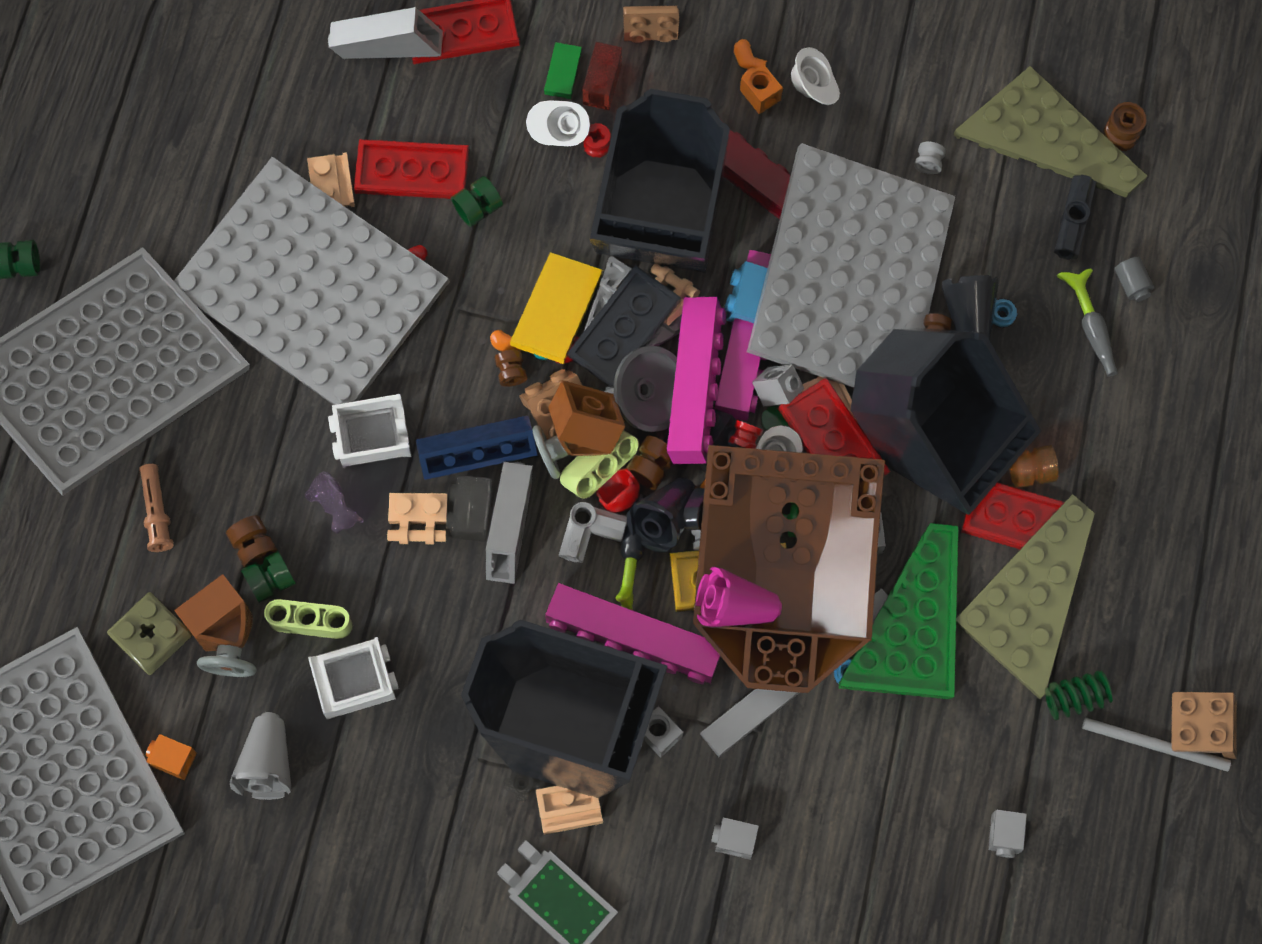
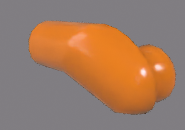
M741 39L735 43L734 55L740 67L750 69L752 67L757 68L762 64L766 66V60L753 56L749 41Z
M502 330L492 332L490 340L495 349L502 352L513 349L521 351V349L510 346L512 336L504 333Z

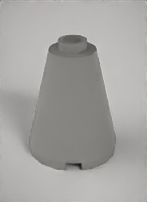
M265 712L254 719L230 779V787L236 793L243 795L245 790L253 792L252 798L272 800L283 798L285 792L288 794L291 792L285 723L279 718L278 714Z

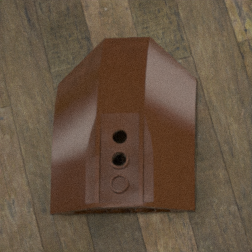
M708 445L693 624L747 688L808 693L872 640L885 460ZM789 502L795 503L799 508L798 516L791 520L786 519L782 514L783 506ZM786 531L793 532L797 537L796 545L790 549L784 548L780 544V536ZM710 568H723L777 594L782 603L781 614L772 623L720 627L702 625L697 618V614L701 615V606H696V596L701 579L704 574L710 575L712 573Z

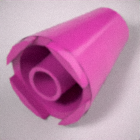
M712 567L710 568L712 573L710 575L704 574L701 579L696 596V606H701V615L697 614V618L702 625L720 627L772 623L781 614L782 603L777 594L723 568Z

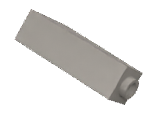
M413 7L331 22L328 43L329 48L343 59L441 56L443 31L420 10Z
M520 462L503 463L486 545V580L515 584L532 485V466Z

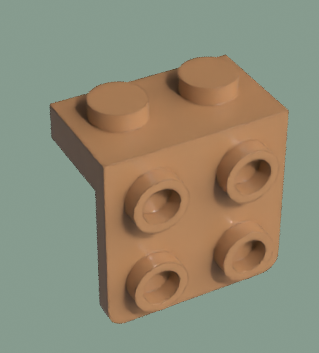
M559 370L553 373L547 382L543 384L540 382L534 383L525 388V393L519 395L523 405L531 411L537 425L541 427L547 440L557 435L548 407L561 381L565 380L582 385L578 375L570 370Z

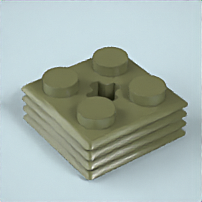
M148 592L107 631V634L148 675L153 674L192 636L188 628L151 592ZM147 629H153L155 635L152 638L145 637L144 632Z

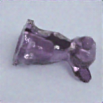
M328 471L320 473L305 493L306 499L310 502L318 501L324 511L333 516L331 528L337 534L342 529H349L354 526L356 521L360 523L364 521L354 510L345 506L341 486Z

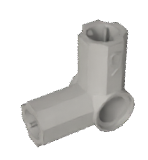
M587 502L577 503L570 511L569 521L558 556L568 561L583 563L591 534L621 542L627 517L595 508ZM578 512H586L590 515L591 520L588 523L581 524L575 520V515Z

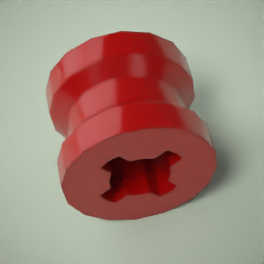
M600 123L590 125L583 147L585 152L592 157L599 158L608 153L611 134L605 125Z
M736 420L734 425L736 431L734 435L730 436L728 442L743 448L756 449V440L762 435L763 429Z

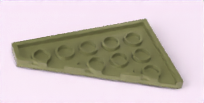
M1031 66L975 112L954 132V136L957 139L962 137L979 143L978 146L994 149L997 153L1017 160L1022 158L1037 164V167L1051 169L1055 173L1069 178L1079 175L1090 176L1096 181L1095 187L1111 190L1114 194L1123 197L1130 195L1147 178V175Z
M1073 494L956 618L958 626L1039 699L1045 695V688L1048 686L1095 515L1093 511Z

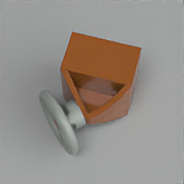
M562 380L548 407L557 435L547 440L540 426L536 425L532 430L536 445L552 478L558 479L560 477V470L557 460L568 455L597 456L611 454L625 428V424L618 404L615 402L614 394Z
M222 574L174 611L205 652L217 651L216 656H204L197 660V666L201 670L230 677L253 676L257 671L256 666L240 659L242 648L251 631L253 615L244 600Z

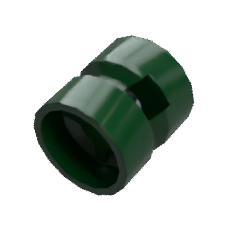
M485 176L470 184V190L464 188L451 197L454 208L469 227L484 219V213L492 214L503 206L499 193Z
M35 240L17 241L15 246L11 242L0 243V279L15 278L17 273L21 277L39 276L40 256Z
M278 550L264 557L262 564L254 562L241 569L258 603L272 597L275 589L283 591L296 584Z

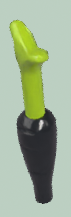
M639 493L636 502L645 498L646 495ZM627 525L621 546V555L625 559L622 587L616 596V600L621 602L622 607L633 610V585L636 564L643 557L645 547L640 544L642 542L640 535L636 533L633 536Z

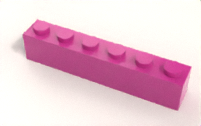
M749 250L747 262L768 268L771 254ZM735 318L715 409L731 414L735 419L747 421L749 412L755 413L758 396L753 395L754 385L752 382L764 371L759 369L760 360L766 361V359L747 353L754 323Z
M684 297L667 444V453L673 464H707L708 445H713V438L710 435V429L715 426L716 422L713 401L718 399V385L715 383L716 375H720L721 372L718 351L723 349V334L720 331L721 325H725L726 322L725 308H721L717 297Z
M560 583L556 587L545 614L546 622L550 623L549 627L556 631L565 633L566 630L577 633L578 638L591 642L595 640L605 644L604 646L667 665L666 672L676 674L677 671L688 675L687 679L698 684H704V682L711 684L721 658L703 636Z

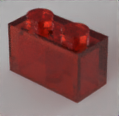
M600 42L595 43L582 89L583 105L610 110L622 66V47Z

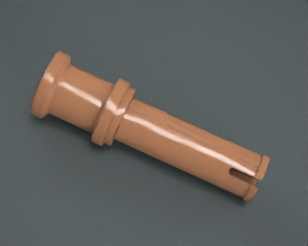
M145 464L139 468V471L141 472L147 517L144 520V527L148 529L149 536L147 549L151 552H163L170 550L174 546V542L169 536L168 525H170V518L164 513L158 466L156 464Z

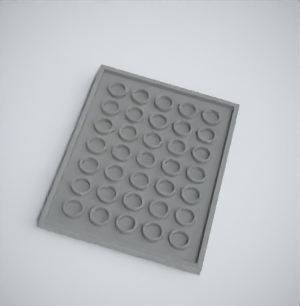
M801 143L797 148L747 353L783 365L793 364L796 369L854 387L858 368L893 329L925 328L923 323L925 315L929 314L955 196Z
M271 157L174 280L203 313L333 405L360 400L450 282L449 278L274 157Z
M142 247L0 337V425L59 493L64 496L249 370L250 364Z
M78 627L0 668V889L19 925L185 834L151 766L146 762L147 759Z

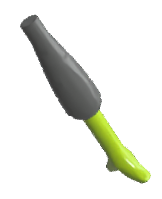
M1086 269L1080 274L1061 272L1057 277L1070 285L1078 297L1084 313L1082 327L1087 339L1103 364L1107 376L1116 375L1118 371L1114 363L1105 320L1100 313L1094 311L1085 287L1093 270Z

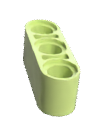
M623 430L611 454L577 456L563 469L560 475L561 484L578 497L583 499L589 498L637 453L639 447L638 439Z
M277 599L269 602L264 610V616L270 627L278 632L341 639L347 637L353 628L348 612L339 606ZM284 610L287 612L283 620H273V615L277 611ZM311 613L316 615L313 623L309 625L302 624V618L305 615ZM336 617L345 618V623L340 628H333L330 625Z

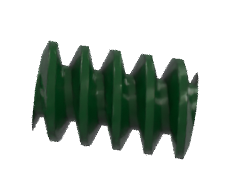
M1100 670L1096 671L1093 676L1087 673L1083 675L1082 679L1078 676L1073 677L1071 683L1069 680L1063 679L1060 681V685L1052 682L1048 688H1045L1047 706L1055 721L1059 720V711H1062L1065 717L1069 718L1070 708H1074L1075 712L1080 715L1082 713V705H1085L1087 710L1092 712L1093 702H1096L1100 709L1104 708V699H1107L1110 703L1113 702L1109 681Z

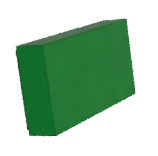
M555 42L544 88L545 95L571 99L582 47Z

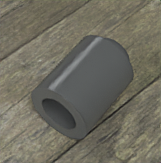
M1140 257L1127 259L1114 268L1129 300L1135 299L1136 302H1140L1151 296L1154 285Z

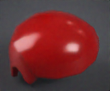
M620 469L596 491V495L599 498L600 504L607 511L613 513L622 512L633 506L639 497L640 485L629 469Z

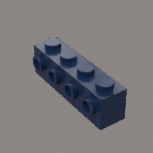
M528 415L416 439L424 480L537 456L533 430Z

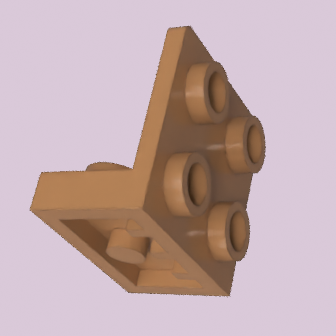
M677 6L623 7L624 41L640 43L645 40H658L660 42L678 40L679 9Z
M1174 692L1172 694V750L1174 752L1222 753L1225 759H1237V700L1234 693Z

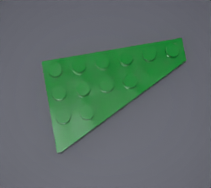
M930 523L926 527L873 621L872 640L855 653L839 681V689L942 699L954 698L958 526Z

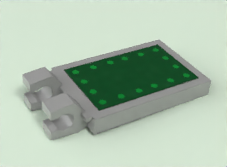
M527 841L518 848V852L532 864L520 877L506 863L497 872L511 887L508 890L511 894L509 898L560 944H591L618 914L608 902L551 851L547 852L545 850L540 854Z

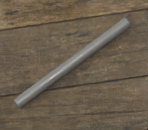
M1086 717L1082 725V729L1223 771L1228 772L1230 769L1231 760L1204 752H1174L1171 742Z

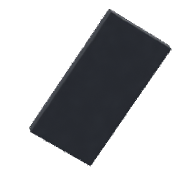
M635 265L569 350L567 356L613 388L615 374L621 361L631 351L644 347L649 343L680 303L681 297Z

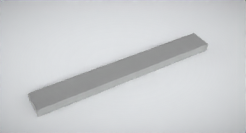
M882 588L874 594L873 621L888 596ZM755 689L704 729L700 735L716 755L720 757L799 693Z

